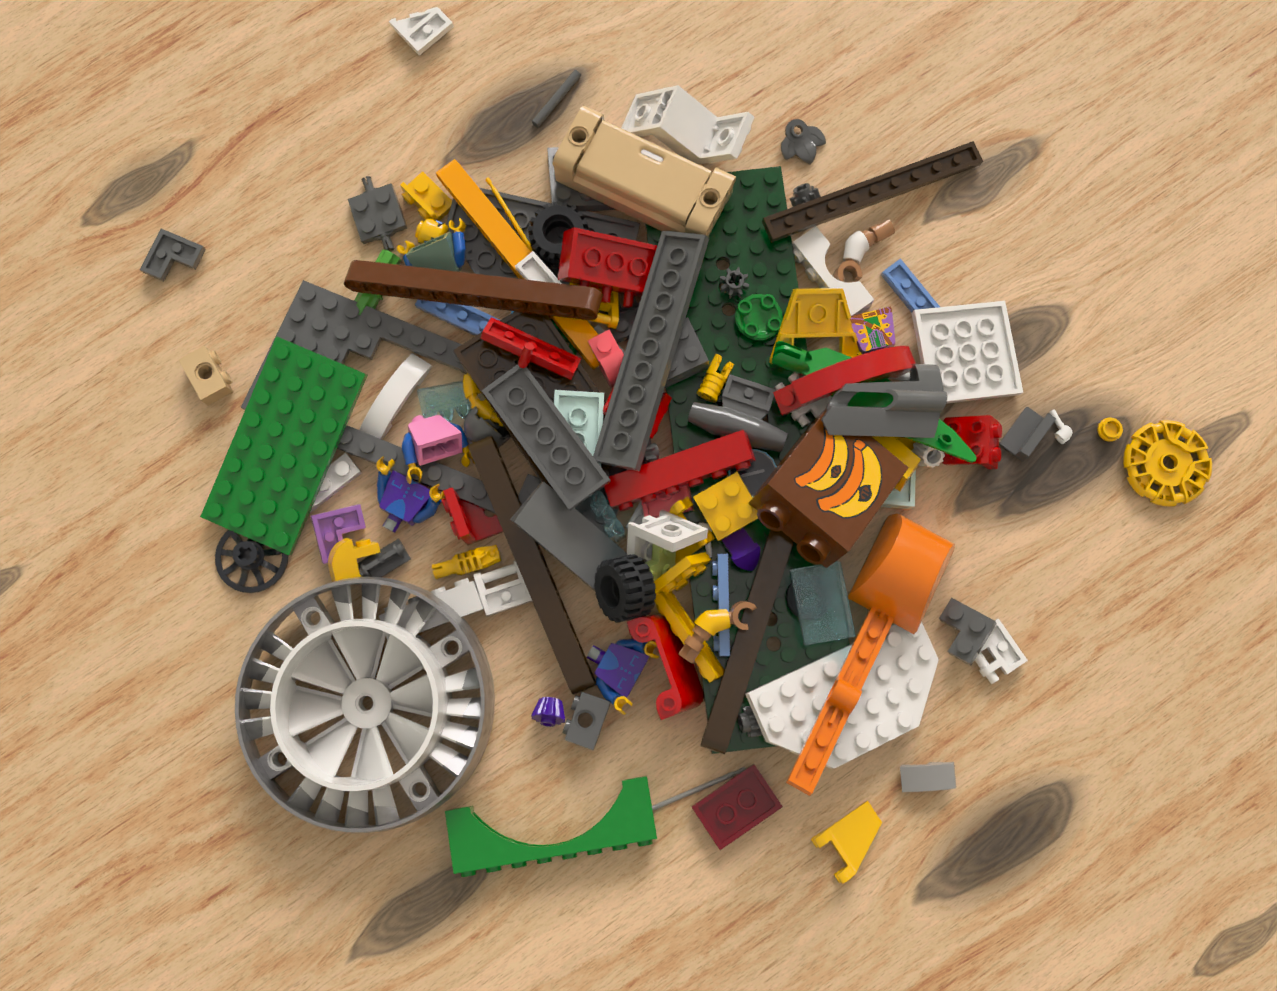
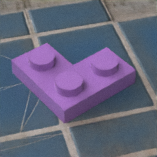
M360 504L311 515L323 564L328 563L330 551L336 543L343 539L342 534L366 528Z

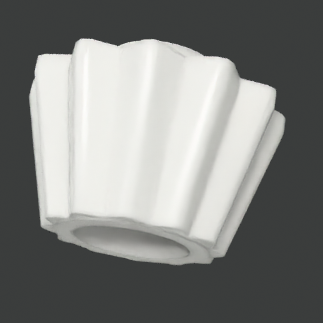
M918 442L913 444L914 448L911 451L921 459L918 466L934 468L943 462L944 452Z

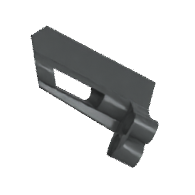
M911 364L913 366L910 371V380L904 382L849 383L843 385L828 402L827 412L821 419L828 435L934 438L940 413L947 403V392L943 389L939 367L931 364ZM858 392H880L893 395V402L887 407L847 406L850 399Z

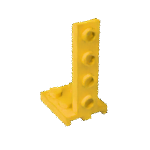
M707 552L684 557L654 581L656 586V599L654 601L656 602L657 610L666 617L672 632L680 638L684 645L689 635L692 637L694 634L692 630L695 625L672 591L674 589L676 591L682 589L689 583L687 581L688 578L692 575L696 577L707 569L705 565L712 560ZM704 640L702 643L704 647L696 657L695 662L699 666L700 674L710 683L721 678L725 670Z

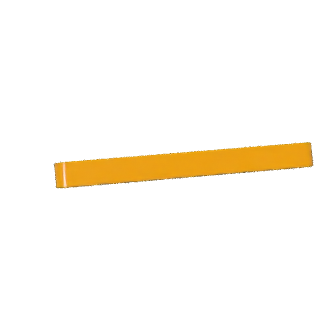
M453 159L435 173L437 178L518 279H524L515 269V265L528 256L531 251L457 160ZM549 316L593 370L596 369L599 363L588 344V340L599 334L587 320Z

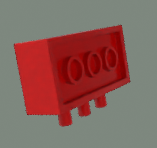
M575 227L564 231L558 280L579 284V286L602 289L603 303H610L612 291L623 293V306L631 308L634 296L642 297L657 245Z

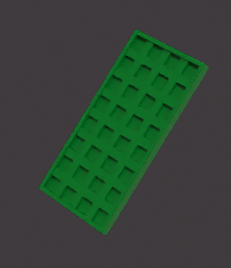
M276 336L200 517L284 554L292 555L368 375Z

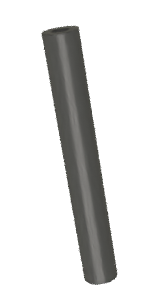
M577 70L570 74L532 120L534 126L540 127L578 81L581 74Z

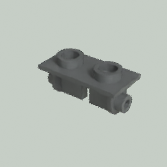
M398 538L380 549V553L372 554L357 564L362 577H383L411 560Z

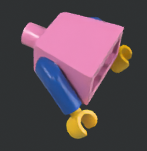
M418 415L413 418L412 422L408 425V433L404 435L402 442L405 465L409 466L406 477L409 484L412 482V474H416L419 477V482L421 481L422 471L419 467H416V463L421 466L462 453V451L464 453L461 458L462 465L464 467L469 466L470 460L468 457L474 463L468 447L467 437L460 425L448 422L440 415L428 418Z

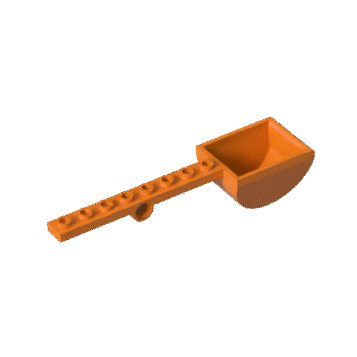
M892 514L886 518L847 596L848 599L867 608L869 611L786 781L787 784L808 796L813 793L842 729L862 694L861 689L892 623L912 634L917 632L954 552V543L900 514Z

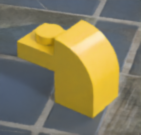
M349 538L342 539L336 543L328 557V567L332 582L346 578L361 577L357 558L380 553L379 544L374 541L371 542L370 538L356 541V546H353L352 539Z

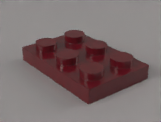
M752 764L691 807L719 850H722L783 806L755 764Z

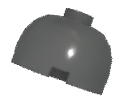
M476 406L471 408L465 416L464 432L469 444L492 435L498 448H500L511 438L503 426H499V423L492 422L491 419L484 420L482 417L480 418L476 414L478 412Z

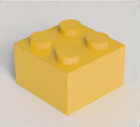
M738 472L693 497L718 541L758 519L757 510L749 504L752 496Z

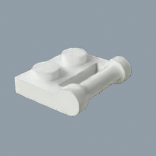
M513 561L514 564L481 574V572L473 574L486 616L532 602L516 561ZM517 573L519 579L486 590L485 583Z

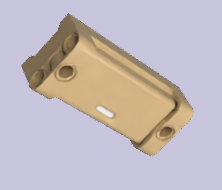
M585 105L581 107L553 159L557 182L660 231L703 234L708 238L725 204L733 193L736 176L717 167L712 173L711 170L605 121L604 114Z

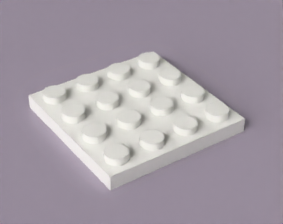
M1005 301L918 309L911 313L921 364H931L939 367L943 389L947 392V403L1017 396L1023 393Z

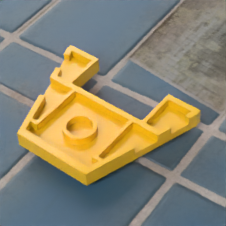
M842 288L793 289L769 363L772 364L776 342L783 341L794 346V338L839 337V353L852 358L862 355L859 352L858 339L851 324V315L844 290Z

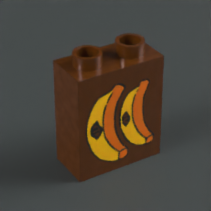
M825 409L807 427L752 497L749 504L757 510L758 519L764 526L773 531H782L797 543V551L806 561L816 565L822 564L825 568H828L850 551L909 467L872 436L828 435L821 421L827 412V409Z

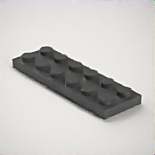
M517 364L482 390L570 511L611 482L527 367L520 368Z

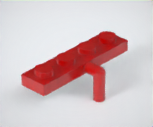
M492 317L480 337L484 341L520 356L518 361L520 368H526L529 362H533L572 380L581 361V358Z

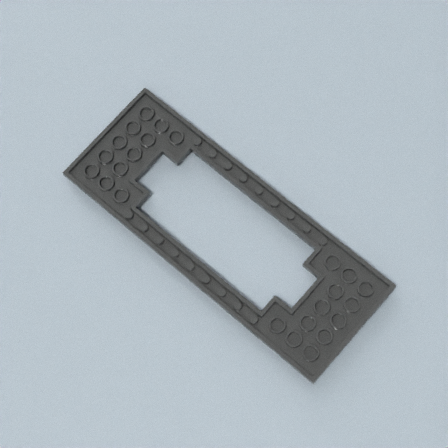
M304 280L276 334L277 337L341 364L345 363L349 352L372 360L381 340H384L467 374L453 353V350L462 344L368 306L359 315L356 301ZM274 340L241 405L243 410L247 407ZM348 425L346 426L337 449L373 464H376L384 456L383 463L388 466V462L393 459L395 465L390 471L394 470L407 477L409 466L405 465L401 447ZM435 461L421 466L416 463V467H419L422 471V478L419 482V477L416 474H412V480L431 488L440 484L438 490L441 492L453 487L461 500L496 514L482 480ZM612 466L607 476L610 477L629 469ZM530 474L527 475L518 495L522 504L541 483L538 477ZM602 487L575 507L576 510L607 536L619 509L610 507L605 487Z

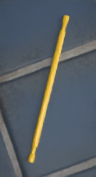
M486 178L485 181L491 187L503 210L525 245L532 252V247L497 189L493 186L490 178Z

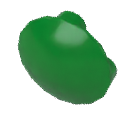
M752 294L739 302L735 312V321L740 332L746 337L753 340H767L780 330L783 321L782 310L772 295Z

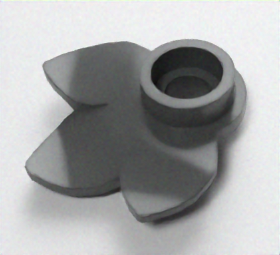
M794 119L785 127L786 137L781 143V152L785 160L792 158L796 154L802 161L811 164L816 156V146L826 144V139L817 127L807 126L804 121ZM794 127L800 129L801 133L799 135L795 134Z

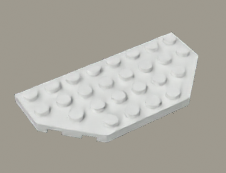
M922 622L915 634L896 624L891 625L861 689L862 694L842 729L826 767L830 769L837 768L919 726L939 661ZM852 644L745 694L767 743L787 749L794 754H800Z

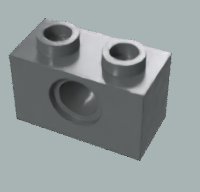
M581 692L580 696L576 695L571 706V710L575 711L572 720L567 719L562 732L566 734L565 740L594 750L611 703ZM582 713H589L593 718L592 724L587 728L579 724V717Z

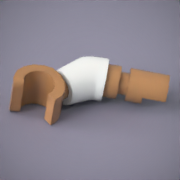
M888 219L881 224L869 227L868 230L857 231L849 236L845 242L844 262L834 271L833 277L844 282L843 271H848L852 274L854 281H859L862 278V270L859 264L865 252L869 251V247L874 245V242L878 243L895 233L892 222Z

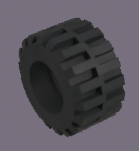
M552 202L553 206L550 207L548 204L543 205V211L538 209L535 212L536 218L531 217V226H528L532 251L535 252L542 262L545 261L546 266L551 267L552 264H555L556 269H559L562 244L550 243L545 238L547 233L556 227L568 229L575 227L589 230L584 214L581 211L578 212L577 207L574 205L569 208L566 202H563L562 205H558V202Z
M630 554L604 560L598 565L597 573H595L594 577L595 595L600 609H602L605 616H608L609 620L620 623L644 617L651 613V609L655 605L656 586L649 566L645 564L641 557L638 558L637 555Z

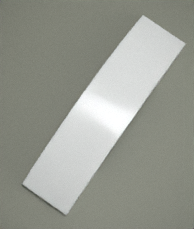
M412 353L383 387L369 409L359 430L383 440L393 426L391 422L415 387L421 385L433 366Z

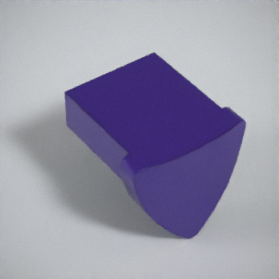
M744 528L722 539L725 548L732 556V561L738 567L748 571H753L756 568L760 558V546L758 543L753 542Z

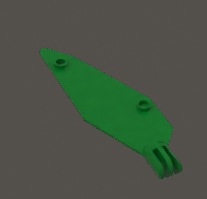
M778 341L774 348L772 364L806 376L852 357L827 347L808 352L786 342ZM885 378V379H880V380H876V381H872V382H868V383H875V382H892V381L889 380L888 378ZM858 392L850 399L847 406L887 407L893 402V395L880 392ZM940 419L934 438L906 437L970 463L976 460V455L952 428Z

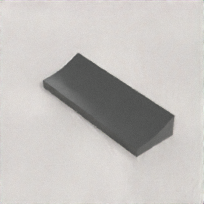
M541 481L510 519L593 591H595L594 577L595 573H597L598 565L604 560L627 555L622 548L574 508L570 511L559 495L544 481Z

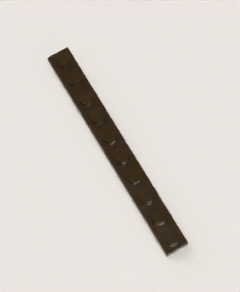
M974 141L764 217L762 224L772 243L975 168L984 161Z

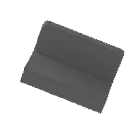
M1026 407L1002 438L999 445L1019 460L1024 461L1033 452L1056 418L1049 413L1042 417L1029 407Z

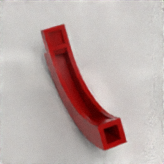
M909 346L884 348L810 373L792 381V384L773 392L781 414L787 415L811 403L836 394L845 384L868 383L885 378H897L910 372L913 366L911 364L916 363Z

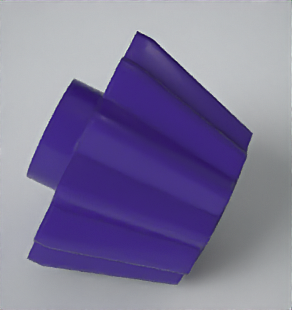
M554 697L539 698L532 712V719L546 727H554L555 724L561 725V723H565L563 702Z

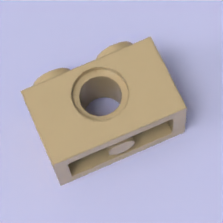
M202 346L179 359L199 399L207 406L233 393L230 386L233 383L232 379L225 370L222 372L219 366L222 363L221 359L214 350L211 352L208 348ZM212 370L211 377L204 379L206 372Z

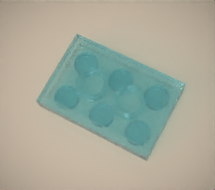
M841 561L834 562L828 568L820 564L790 570L804 646L855 637Z

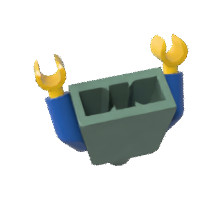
M459 218L460 225L455 228V223L450 220L449 227L454 231L453 234L447 232L416 247L412 242L405 240L406 250L403 246L398 245L397 251L404 254L403 260L406 266L460 272L465 261L466 246L463 233L466 229L465 222Z

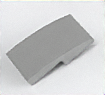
M929 762L928 764L900 766L902 792L938 791L956 788L954 762Z

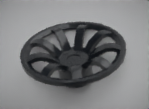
M227 530L216 547L215 565L221 579L228 586L243 593H256L269 589L279 581L286 570L289 555L275 549L263 550L264 544L255 542L250 538L247 541H243L236 532ZM231 536L237 545L233 550L223 549L225 542ZM282 554L279 568L264 560V556ZM221 555L233 557L234 563L223 570ZM260 565L276 573L266 583L258 568ZM241 567V577L238 584H236L227 575ZM249 570L253 572L258 586L245 587Z

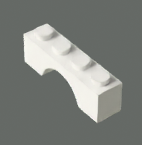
M817 226L793 241L794 260L804 266L807 277L812 282L815 281L820 288H842L851 316L861 314L871 307L874 299L860 281L852 283L842 282L829 273L825 264V255L828 252L830 243Z

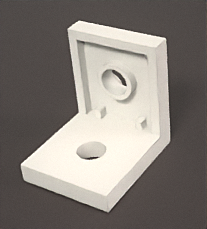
M661 510L659 518L648 515L642 518V524L640 525L633 522L628 523L627 555L635 554L638 558L641 557L644 562L652 560V544L670 552H675L706 539L708 529Z

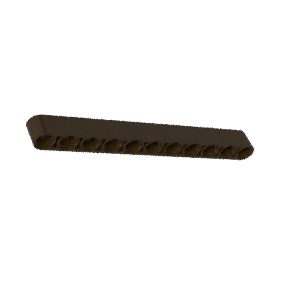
M490 435L469 444L471 456L571 693L574 695L596 686L593 672L539 544L510 520L522 503L493 436Z
M771 529L769 531L747 602L755 604L757 609L751 611L748 608H744L740 622L748 624V630L740 628L737 630L724 675L722 676L700 744L701 747L724 755L729 745L794 542L782 531H773Z

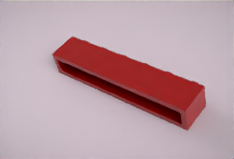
M741 430L641 465L640 471L627 470L609 477L611 482L604 487L610 507L619 509L621 512L632 509L634 507L633 504L639 501L645 504L657 500V495L665 493L668 496L680 492V487L689 485L690 488L699 486L704 483L703 479L713 477V479L722 478L727 475L726 471L735 468L737 471L748 469L751 467L750 463L755 462L756 459L747 433Z

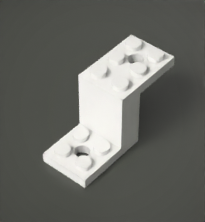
M679 85L636 94L621 128L639 137L653 135L679 156L696 164H705L737 159L742 151L746 136L751 130L754 116L749 112L717 117Z

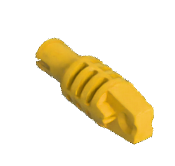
M497 545L475 548L474 550L455 554L451 560L432 564L433 574L436 580L455 573L462 576L500 562L501 555Z

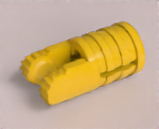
M715 354L705 374L706 376L696 392L701 398L713 403L717 402L718 396L734 366L732 362H727L721 373H717L716 371L722 360V356L719 354Z

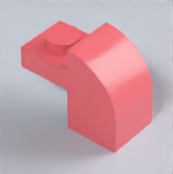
M607 330L588 340V344L611 389L615 385L624 353L616 343L611 331Z

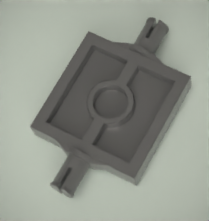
M366 176V179L363 177L361 180L365 192L348 199L361 242L367 244L375 240H382L384 249L393 251L394 247L390 237L399 231L407 229L394 186L390 183L374 188L371 177Z

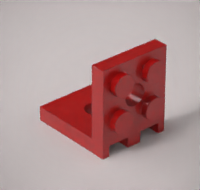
M453 487L443 490L445 498L442 499V503L446 513L453 517L454 521L450 522V525L458 540L462 539L467 545H471L503 533L497 515L493 517L486 516L485 509L461 500Z

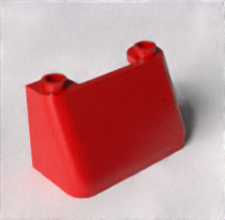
M656 614L627 621L631 638L641 643L656 642L672 687L660 693L657 697L656 710L660 720L700 706L704 699V693L694 664L679 655L684 644L672 632L666 617L662 614Z

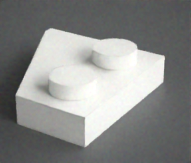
M438 7L427 9L422 13L409 14L410 18L398 21L394 18L389 21L390 26L419 56L454 27L452 21Z

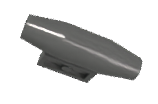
M729 374L722 394V406L693 402L687 420L719 437L744 430L748 435L752 448L782 452L788 433L762 420L769 413L774 398L773 392L776 389Z

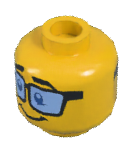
M428 218L418 224L415 237L420 245L449 232V227L447 224L434 218Z

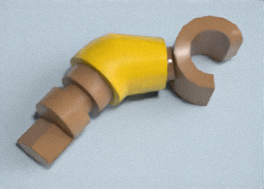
M739 601L731 607L730 612L727 609L703 612L695 620L694 623L696 625L692 630L694 634L692 637L689 635L684 641L685 645L679 652V655L693 663L704 647L702 643L704 640L708 641L711 635L715 636L717 632L729 629L731 624L742 630H748V624L741 623L738 619L739 611L743 608L754 611L757 607L750 602Z

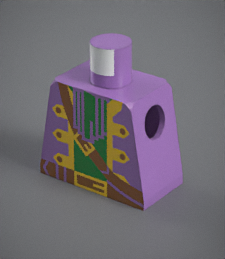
M891 306L851 316L850 320L853 331L858 339L859 352L865 354L895 346Z

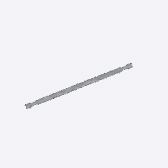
M744 766L737 771H732L652 806V810H657L734 777L746 768Z

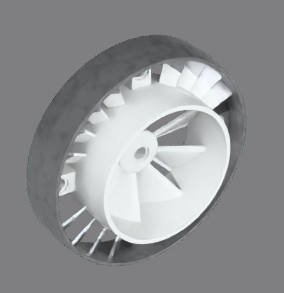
M355 577L330 582L304 593L280 609L259 632L249 648L238 677L235 694V722L239 744L252 774L261 787L273 800L298 818L326 829L352 833H372L399 828L435 811L458 792L474 772L486 749L492 730L495 706L493 677L485 651L472 628L453 608L431 592L410 583L383 577ZM362 584L363 619H354L350 585ZM381 585L392 587L384 621L376 620ZM329 590L332 591L341 622H334L319 598V594ZM411 593L418 596L420 600L404 628L397 625ZM437 609L453 624L456 630L431 646L418 635V632ZM293 611L309 635L295 648L290 647L274 634L280 624ZM317 611L320 614V621L317 625H314L311 622V615ZM385 632H386V633H389V637H388L387 644H386V647H385V651H384V654H383V657H382V661H381V664H380V668H379V671H378V674H377V678H375L376 672H377V668H378V664H379V660H380L381 653H382V649H383V645H384V641H385V637H386V635H385ZM332 635H333L335 641L337 642V644H338V646H339L341 652L343 653V655H344V657H345L347 663L349 664V666H350V668H351V670H352V672H353V674H354L356 680L354 679L352 673L350 672V670H349V668L347 667L345 661L343 660L342 656L340 655L338 649L336 648L335 644L333 643V641H332V639H331ZM453 640L459 645V650L454 655L450 654L447 650L448 643ZM263 650L284 661L280 669L259 660ZM470 652L476 667L448 676L446 667ZM420 670H426V675L392 691L391 688ZM253 679L273 683L272 692L251 689ZM298 679L341 693L343 696L300 687L295 682ZM480 688L481 697L452 699V692ZM366 696L371 697L373 700V706L370 710L365 709L363 706V699ZM270 709L271 716L251 719L250 710ZM394 709L432 717L430 727L427 728L392 712ZM344 714L345 718L304 743L300 740L298 734ZM451 716L480 719L479 727L450 722ZM381 724L406 764L395 774L392 772L377 727ZM357 728H362L351 777L337 776L336 773ZM274 733L278 746L260 756L255 739ZM445 738L471 749L469 757L442 744L443 739ZM280 752H283L287 758L285 765L280 764L278 761V754ZM430 758L456 777L442 794L424 767V764ZM294 766L306 778L290 797L274 779ZM397 781L400 782L418 811L402 819L399 818L390 785ZM418 782L426 785L427 792L425 795H419L416 792L415 788ZM325 786L327 787L315 814L310 811V808L321 787ZM369 790H372L376 825H369ZM345 791H350L344 824L338 822L344 793Z

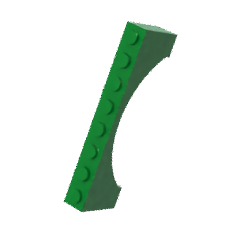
M647 776L622 780L623 788L618 798L597 824L580 836L556 844H528L506 837L486 824L474 812V806L445 811L453 874L461 873V877L476 875V870L486 868V873L500 871L502 870L501 866L511 864L512 868L527 866L526 861L536 860L537 864L552 862V857L562 855V860L576 858L578 852L587 851V855L603 853L602 848L612 847L613 851L627 849V844L637 842L638 847L653 844L652 840L657 839Z

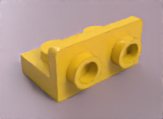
M423 171L408 185L404 182L400 184L403 191L402 197L409 205L414 203L419 208L417 211L424 220L434 218L440 221L450 212L452 200Z

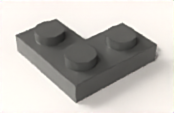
M161 228L140 271L164 282L174 261L196 270L206 249L202 245Z
M952 597L939 617L941 622L960 631L949 648L948 653L971 666L996 626V621Z

